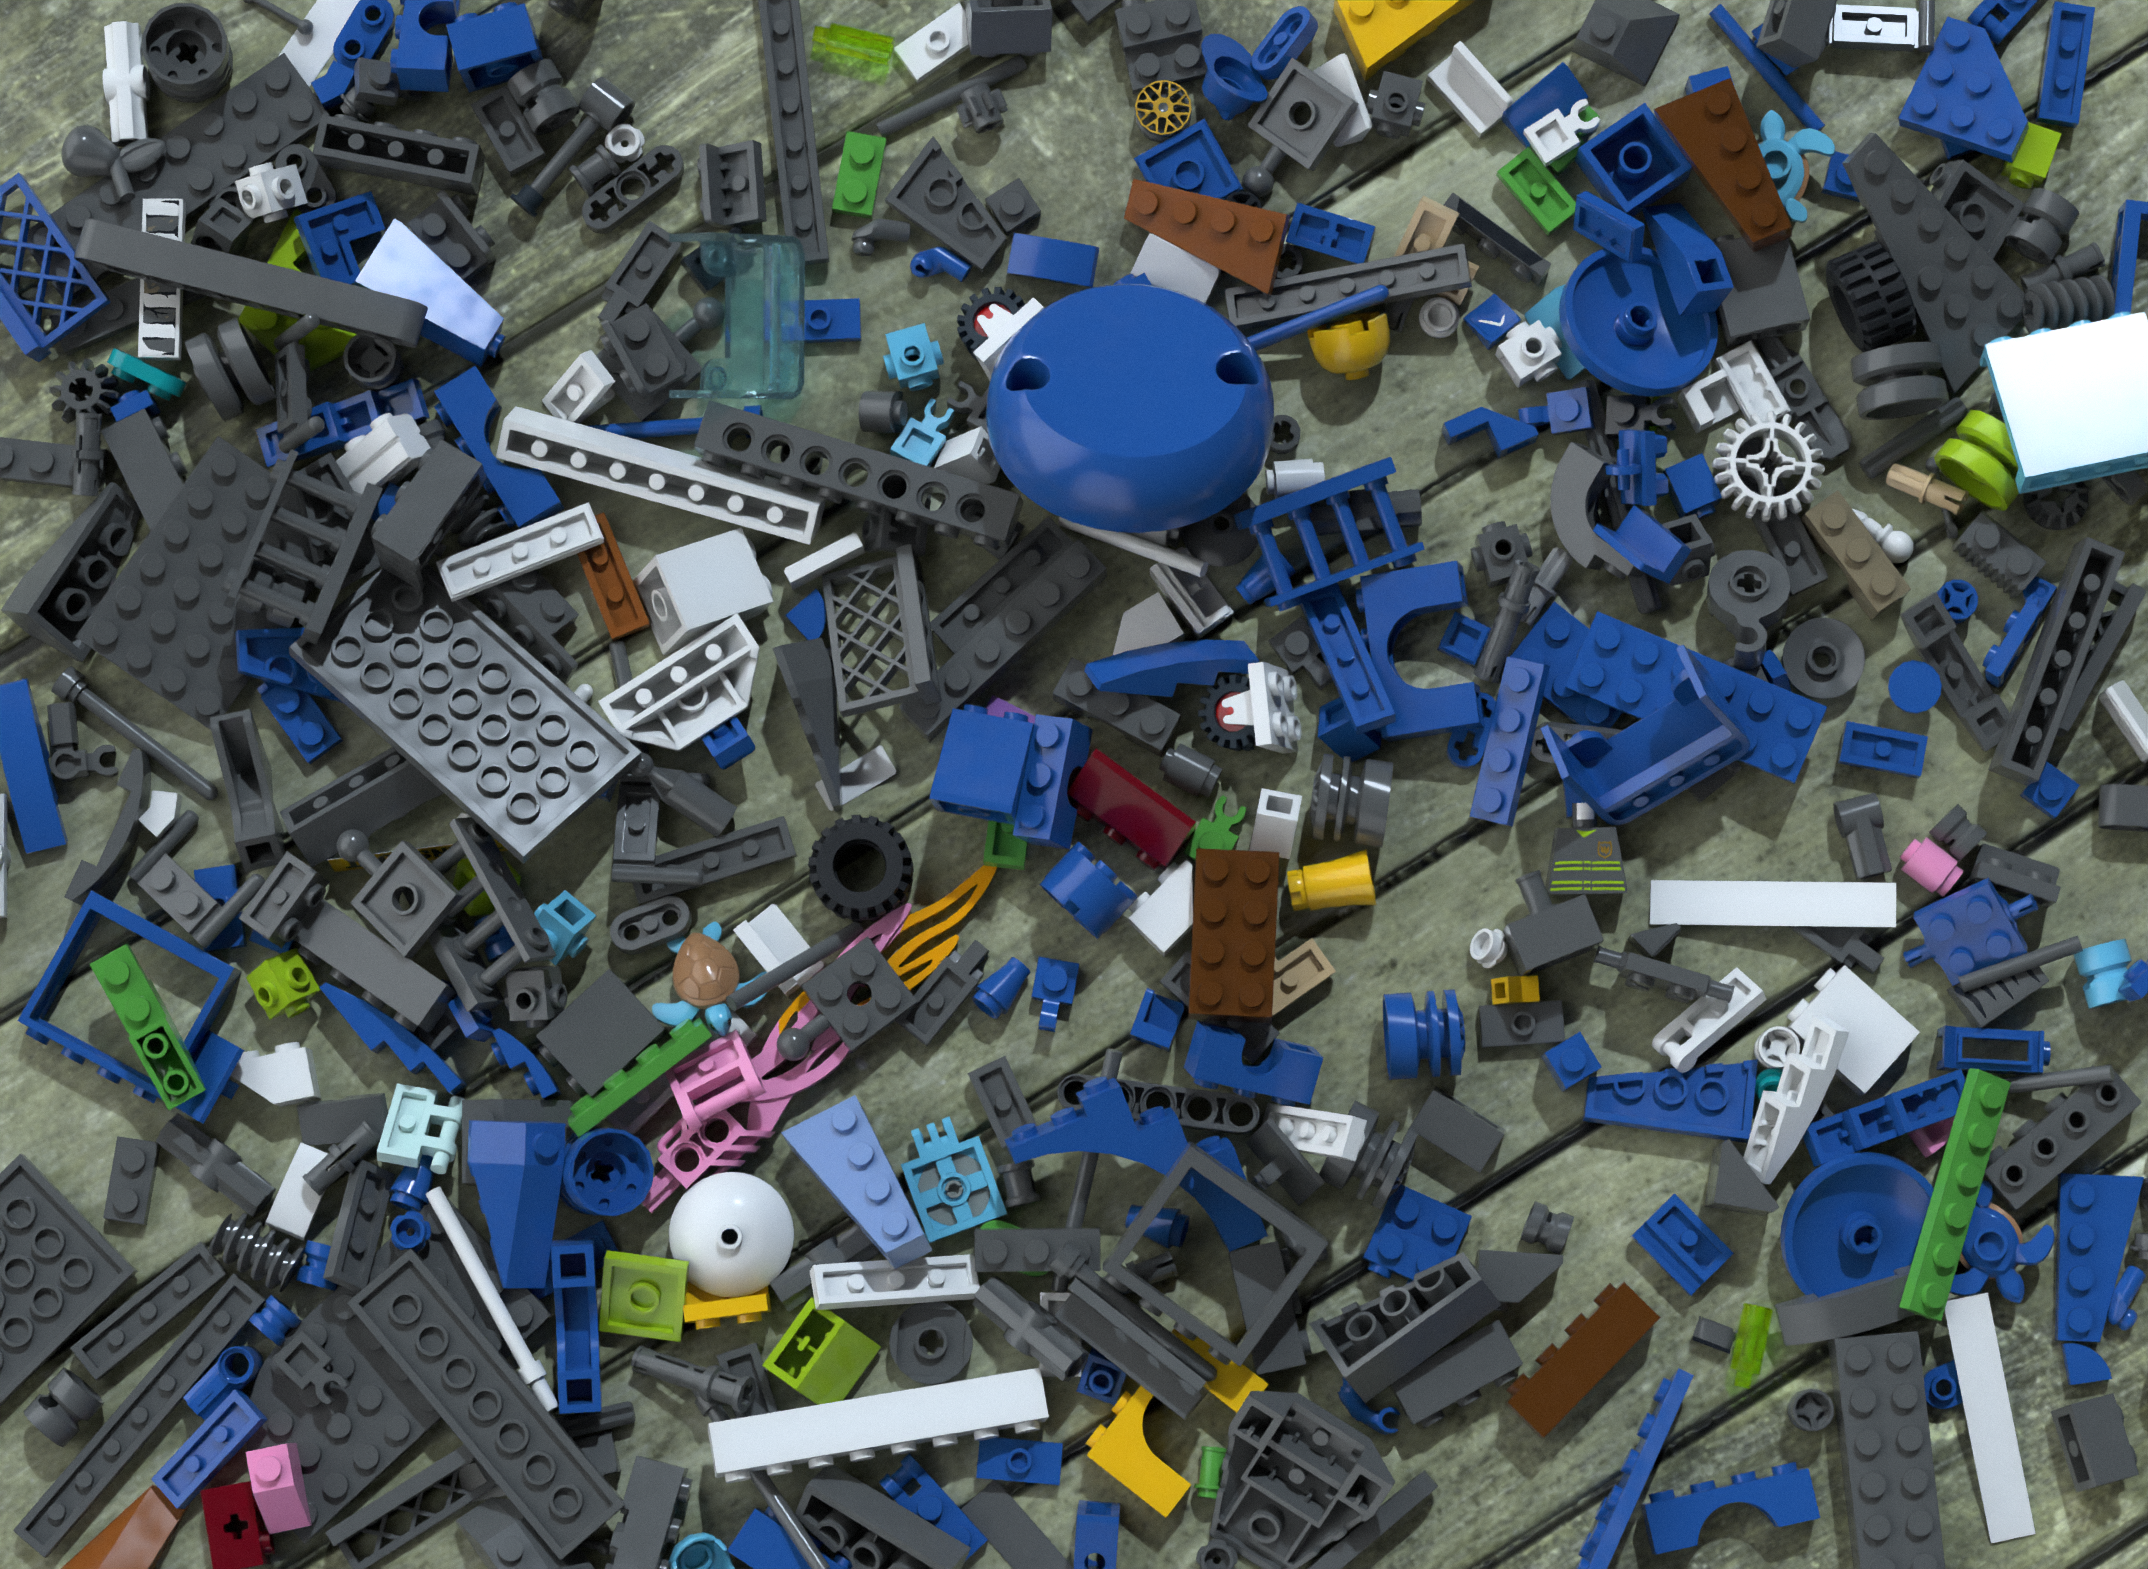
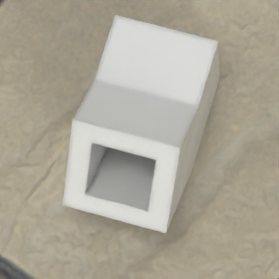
M152 790L150 808L139 818V821L160 839L180 818L182 796L178 793Z

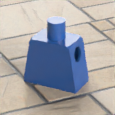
M1079 1500L1073 1569H1116L1120 1503ZM1092 1553H1098L1103 1556V1559L1093 1561L1088 1556Z

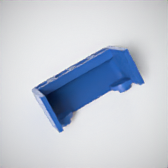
M1684 644L1676 648L1685 667V670L1677 675L1671 685L1672 693L1676 699L1611 738L1606 739L1597 731L1583 730L1564 742L1548 725L1540 728L1562 780L1609 825H1623L1631 822L1741 758L1750 747V742L1744 728L1711 674Z

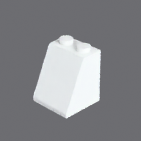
M742 527L655 555L633 580L663 655L683 648L736 613L744 622L760 615L773 602L771 584L768 578L762 575L756 562L755 547L752 541L746 538Z

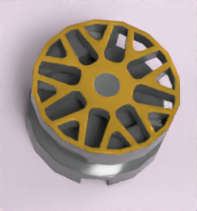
M1168 80L1154 81L1145 86L1138 94L1135 104L1136 124L1140 132L1149 140L1162 143L1189 127L1192 112L1191 100L1186 90L1177 83Z

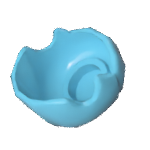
M705 1532L690 1534L674 1546L668 1561L669 1569H735L726 1545L720 1539H716L714 1535Z

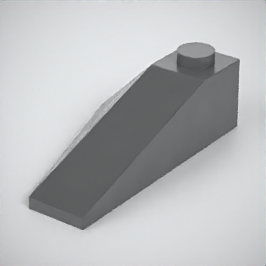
M822 638L772 648L797 710L803 731L813 752V757L835 812L843 810L840 715L831 646L825 648Z

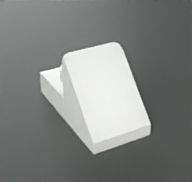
M589 350L578 356L542 399V402L554 417L579 424L612 400L615 393L611 386L615 380L593 351Z

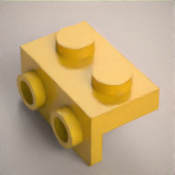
M688 1281L686 1305H683L685 1322L695 1323L696 1330L721 1327L720 1319L737 1317V1324L762 1321L761 1313L772 1312L769 1288L766 1286L760 1291L741 1297H721L707 1293Z

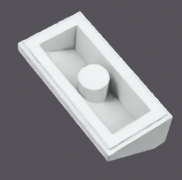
M1343 53L1313 71L1359 103L1333 142L1336 147L1362 141L1373 126L1348 56Z
M1149 233L1131 271V274L1135 277L1145 273L1152 286L1184 293L1205 304L1221 277V269Z
M2121 680L2099 695V700L2141 762L2146 763L2148 762V714L2126 682Z

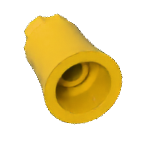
M1367 849L1323 863L1303 866V870L1287 871L1288 886L1294 911L1310 908V911L1352 905L1377 906Z

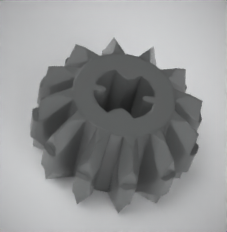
M84 359L81 369H79L76 363L71 361L68 362L70 373L67 376L63 372H56L55 377L62 384L49 387V392L53 396L58 397L51 405L56 412L63 411L61 419L67 424L73 422L76 419V413L101 414L105 412L108 416H113L108 403L117 402L121 396L118 392L112 390L117 386L118 380L115 376H107L109 369L104 364L94 368V364L90 359ZM88 386L93 391L90 397L85 395L87 400L82 401L78 397V393L80 390L85 393L84 387Z

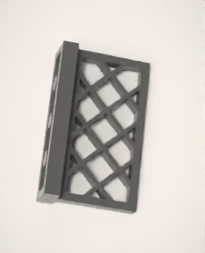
M912 544L897 547V556L822 575L839 712L843 718L922 698L926 705L942 701L923 568ZM894 571V580L885 591L872 585L879 574ZM848 582L855 584L857 587L846 601L835 596L834 586ZM866 591L879 597L868 613L854 607ZM888 603L899 608V613L890 625L876 619ZM849 613L862 619L850 635L839 630V625ZM870 625L884 631L872 647L859 641ZM892 637L904 642V647L894 659L881 653ZM853 647L866 653L855 669L845 665L843 661ZM875 659L888 665L877 681L863 675ZM897 671L909 677L910 687L892 691L886 685ZM858 681L871 688L863 699L849 702L848 693Z

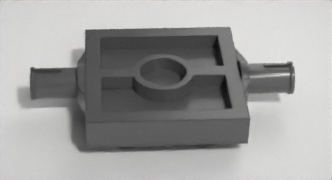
M1598 946L1594 957V963L1616 968L1619 971L1617 976L1626 979V986L1649 992V989L1653 987L1666 991V998L1688 1004L1689 1000H1697L1701 996L1706 997V995L1730 1003L1735 986L1711 980V977L1631 952L1628 954L1624 951L1620 953Z

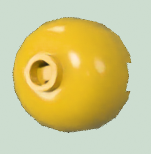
M1379 311L1346 315L1344 320L1332 323L1330 325L1331 328H1327L1326 324L1307 331L1313 356L1321 367L1331 373L1345 374L1346 380H1356L1369 376L1368 368L1379 364L1383 360L1390 345L1386 313L1380 315Z

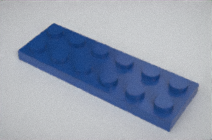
M1597 611L1565 688L1641 720L1676 699L1672 693L1671 685L1677 675L1685 670L1676 649L1680 645ZM1688 649L1709 671L1749 739L1750 747L1748 751L1737 760L1795 784L1827 706Z

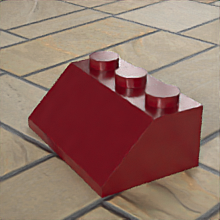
M1097 748L1093 751L1067 792V797L1072 802L1071 806L1078 809L1077 815L1087 822L1092 817L1105 826L1102 833L1119 846L1127 842L1138 850L1135 857L1153 871L1158 866L1166 870L1195 833L1196 821Z

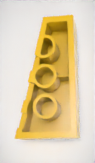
M1335 0L1333 11L1363 79L1367 81L1388 62L1397 59L1405 53L1406 49L1422 37L1431 34L1440 24L1452 15L1458 14L1475 0Z

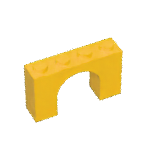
M1175 1328L1172 1330V1334L1217 1369L1216 1379L1207 1382L1211 1387L1209 1392L1235 1413L1238 1412L1250 1391H1264L1269 1385L1243 1364L1239 1366L1231 1361L1229 1365H1225L1208 1352L1211 1346L1198 1336L1194 1341H1191ZM1140 1385L1133 1395L1125 1391L1111 1409L1117 1416L1109 1427L1106 1428L1100 1424L1085 1444L1092 1448L1087 1456L1166 1518L1192 1484L1156 1457L1148 1447L1143 1435L1142 1423L1145 1409L1154 1396Z

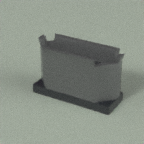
M1699 1316L1691 1340L1730 1354V1349L1738 1330L1733 1332L1731 1327L1703 1317L1701 1319V1316Z

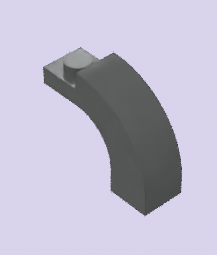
M1571 442L1555 471L1550 496L1552 519L1562 544L1570 555L1587 569L1600 570L1605 562L1603 568L1620 579L1624 580L1626 575L1641 578L1644 572L1637 569L1593 531L1597 523L1601 525L1598 514L1599 498L1611 476L1606 475L1605 466L1614 463L1584 444Z

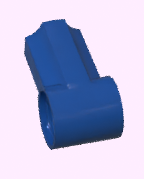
M235 1346L226 1349L220 1355L218 1362L183 1397L187 1405L198 1416L206 1420L234 1389L243 1390L249 1382L256 1380L264 1364L262 1355L257 1349L250 1346ZM239 1353L245 1355L249 1362L248 1371L243 1376L236 1374L232 1365L234 1358Z

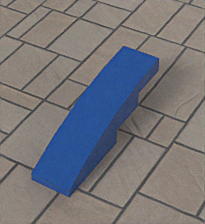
M412 378L378 392L369 390L335 404L325 402L312 407L310 418L314 416L322 418L325 426L321 432L294 450L298 452L295 461L344 448L345 444L360 435L366 436L372 431L370 427L371 422L386 413H391L392 416L408 414L413 417L416 423L429 419L430 416L419 380ZM277 421L256 429L266 466L273 468L277 459L286 461L289 453H283L279 449L278 443L284 437V434L278 433Z
M1195 640L1164 643L1125 651L1087 663L1084 672L1098 691L1173 697L1177 683L1214 686L1218 671L1249 674L1248 664L1258 663L1259 659L1245 641Z
M28 678L1 684L0 755L25 852L27 854L65 845L68 838L57 804L59 796L48 762L50 754Z
M327 982L319 987L371 1051L378 1054L389 1045L410 1072L416 1075L427 1066L445 1089L454 1096L467 1086L437 1052L402 1024L363 999Z
M1956 1070L1811 1123L1804 1133L1803 1139L1814 1167L1827 1163L1837 1157L1864 1150L1954 1117L1966 1081L1962 1070Z

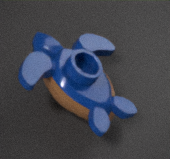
M1984 1180L1979 1190L1959 1259L1969 1271L1954 1276L1950 1293L1959 1296H1973L1984 1289L1989 1279L1996 1280V1286L2004 1298L2019 1304L2023 1300L2025 1286L2020 1274L2015 1269L2018 1265L2032 1266L2044 1261L2053 1247L2054 1231L2051 1226L2045 1225L2034 1238L2023 1243V1236L2015 1219L2005 1210L1991 1203L1993 1188L1988 1181Z

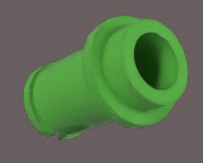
M1202 1446L1199 1484L1195 1483L1194 1488L1198 1489L1197 1497L1216 1499L1223 1473V1458L1226 1455L1227 1449Z

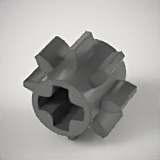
M983 83L967 89L960 95L963 104L958 105L956 108L965 129L973 125L976 133L980 134L993 130L1004 122L1001 113L1006 112L1008 109L1000 88L991 92L988 84Z

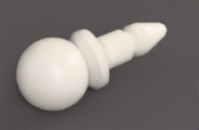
M1852 509L1892 563H1902L1909 559L1913 552V541L1908 534L1903 531H1893L1891 524H1887L1885 528H1882L1875 520L1868 518L1864 512Z

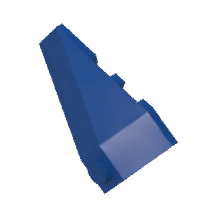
M469 1120L467 1162L471 1176H474L480 1196L478 1202L481 1213L485 1214L491 1235L489 1241L502 1288H545L564 1168L565 1123Z

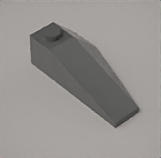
M110 482L23 576L1 611L29 635L76 661L83 662L91 648L75 636L116 580L122 556L129 551L141 513L136 501L116 483Z

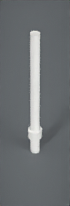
M441 1187L432 1189L425 1195L519 1365L520 1370L517 1372L526 1385L530 1386L547 1411L554 1410L559 1407V1404L544 1378L547 1373L540 1360L535 1361Z

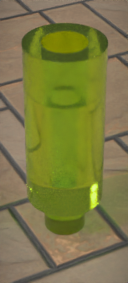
M832 22L830 28L816 25L812 41L826 44L825 51L888 66L894 49L895 37Z
M1743 1303L1730 1369L1736 1370L1733 1386L1750 1389L1752 1376L1760 1375L1773 1309Z

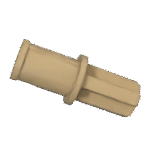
M1894 463L1891 466L1886 478L1888 486L1919 498V503L1924 504L1927 501L1953 512L1957 516L1962 512L1965 505L1951 500L1950 497L1962 502L1967 501L1969 495L1967 490L1959 489L1936 479V474L1930 473L1928 476L1899 463Z

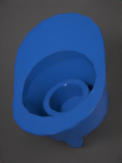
M1210 34L1203 39L1201 47L1207 71L1202 84V91L1224 120L1229 121L1236 114L1247 111L1254 102L1260 103L1267 99L1268 92L1258 72L1252 67V56L1241 44L1222 34Z

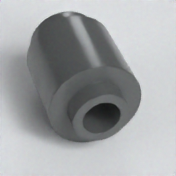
M1180 743L1176 750L1168 748L1159 770L1165 772L1163 781L1196 797L1201 794L1209 798L1223 768L1215 765L1216 760Z

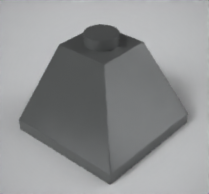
M1595 0L1575 39L1572 52L1645 86L1680 14L1651 0Z

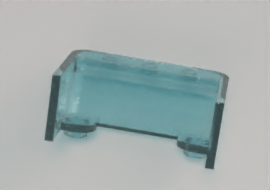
M715 232L669 234V242L700 243V257L704 270L711 276L725 277V358H713L704 364L700 375V390H669V398L793 399L797 397L804 386L805 253L801 242L793 236Z

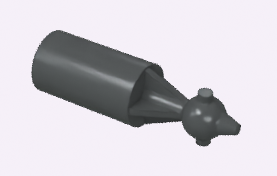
M641 753V760L630 769L637 777L648 776L664 803L715 837L721 834L737 809V806L685 771L655 767L653 759L646 753Z

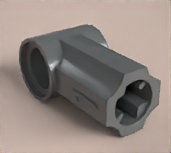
M1871 793L1834 802L1835 821L1841 837L1846 839L1856 880L1891 872L1892 867L1882 833L1884 827L1883 814L1876 794Z

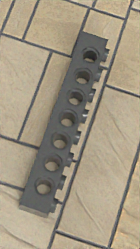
M711 400L707 404L694 443L695 449L700 455H703L702 461L707 464L725 468L726 463L742 467L740 472L749 477L764 480L765 474L780 479L779 484L788 489L802 492L804 486L818 490V496L825 500L841 503L842 498L858 502L856 508L874 515H880L881 510L896 514L895 520L903 524L919 527L920 522L935 526L934 532L953 539H957L959 534L973 537V544L993 551L997 550L998 545L1009 548L1024 503L1021 495ZM741 434L751 436V444L746 450L739 452L732 450V442L737 436ZM787 446L790 448V455L784 462L773 463L770 461L771 453L776 447ZM822 457L829 460V466L824 473L820 475L809 473L810 463L814 459ZM857 469L867 471L868 477L863 485L852 487L847 484L848 476L852 471ZM902 481L906 483V492L900 498L892 499L886 496V489L892 482ZM933 493H941L946 496L944 505L935 511L926 509V498ZM977 504L985 508L984 515L979 521L967 522L964 520V512L969 506Z

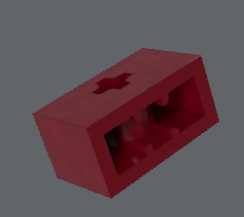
M251 1481L200 1490L213 1569H245L271 1564L269 1555L275 1553L273 1535L269 1534L268 1530H265L263 1517L253 1495ZM238 1516L241 1521L248 1522V1529H244L241 1535L239 1532H232L231 1524L238 1521Z

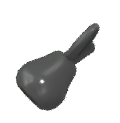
M82 125L74 128L65 138L61 157L64 167L75 176H111L120 201L129 202L136 195L128 173L142 171L154 165L161 158V155L164 154L166 143L160 139L145 138L131 142L120 150L98 128L91 125Z

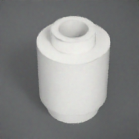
M1312 459L1273 461V470L1265 471L1267 495L1274 494L1276 499L1325 481L1323 462L1313 463Z

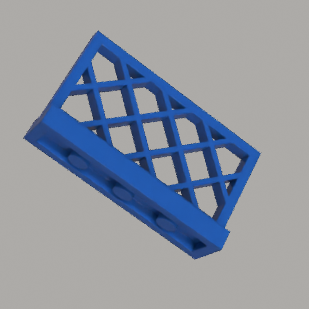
M18 172L0 186V233L3 217L22 220L18 242L0 239L1 246L17 248L13 270L0 268V319L23 353L33 360L40 362L52 353L49 348L111 303V301L87 266L74 259L76 250L27 180ZM18 188L26 196L23 214L5 211L7 196ZM33 208L39 216L32 215ZM30 221L45 223L48 233L45 245L27 243ZM55 239L59 243L61 248L54 247ZM25 249L44 251L40 273L22 271ZM52 253L68 256L70 259L68 277L49 275ZM77 271L84 280L76 279ZM5 275H11V276H12V278H11V284H10V282L8 281V279L6 278ZM20 277L39 279L35 301L22 300L17 294ZM47 281L66 283L63 305L44 303ZM74 286H89L96 299L84 308L71 307ZM27 307H34L33 315ZM42 309L61 311L59 327L46 335L40 327ZM70 313H76L71 318H69Z

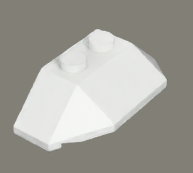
M736 613L598 702L615 729L625 738L681 751L749 707L760 648L738 613Z

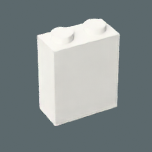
M1844 965L1837 972L1831 968L1825 972L1814 985L1819 990L1816 996L1809 1003L1802 999L1786 1016L1792 1021L1787 1028L1795 1033L1802 1046H1804L1813 1015L1827 1017L1848 1030L1849 1035L1835 1075L1860 1097L1873 1086L1920 1032Z

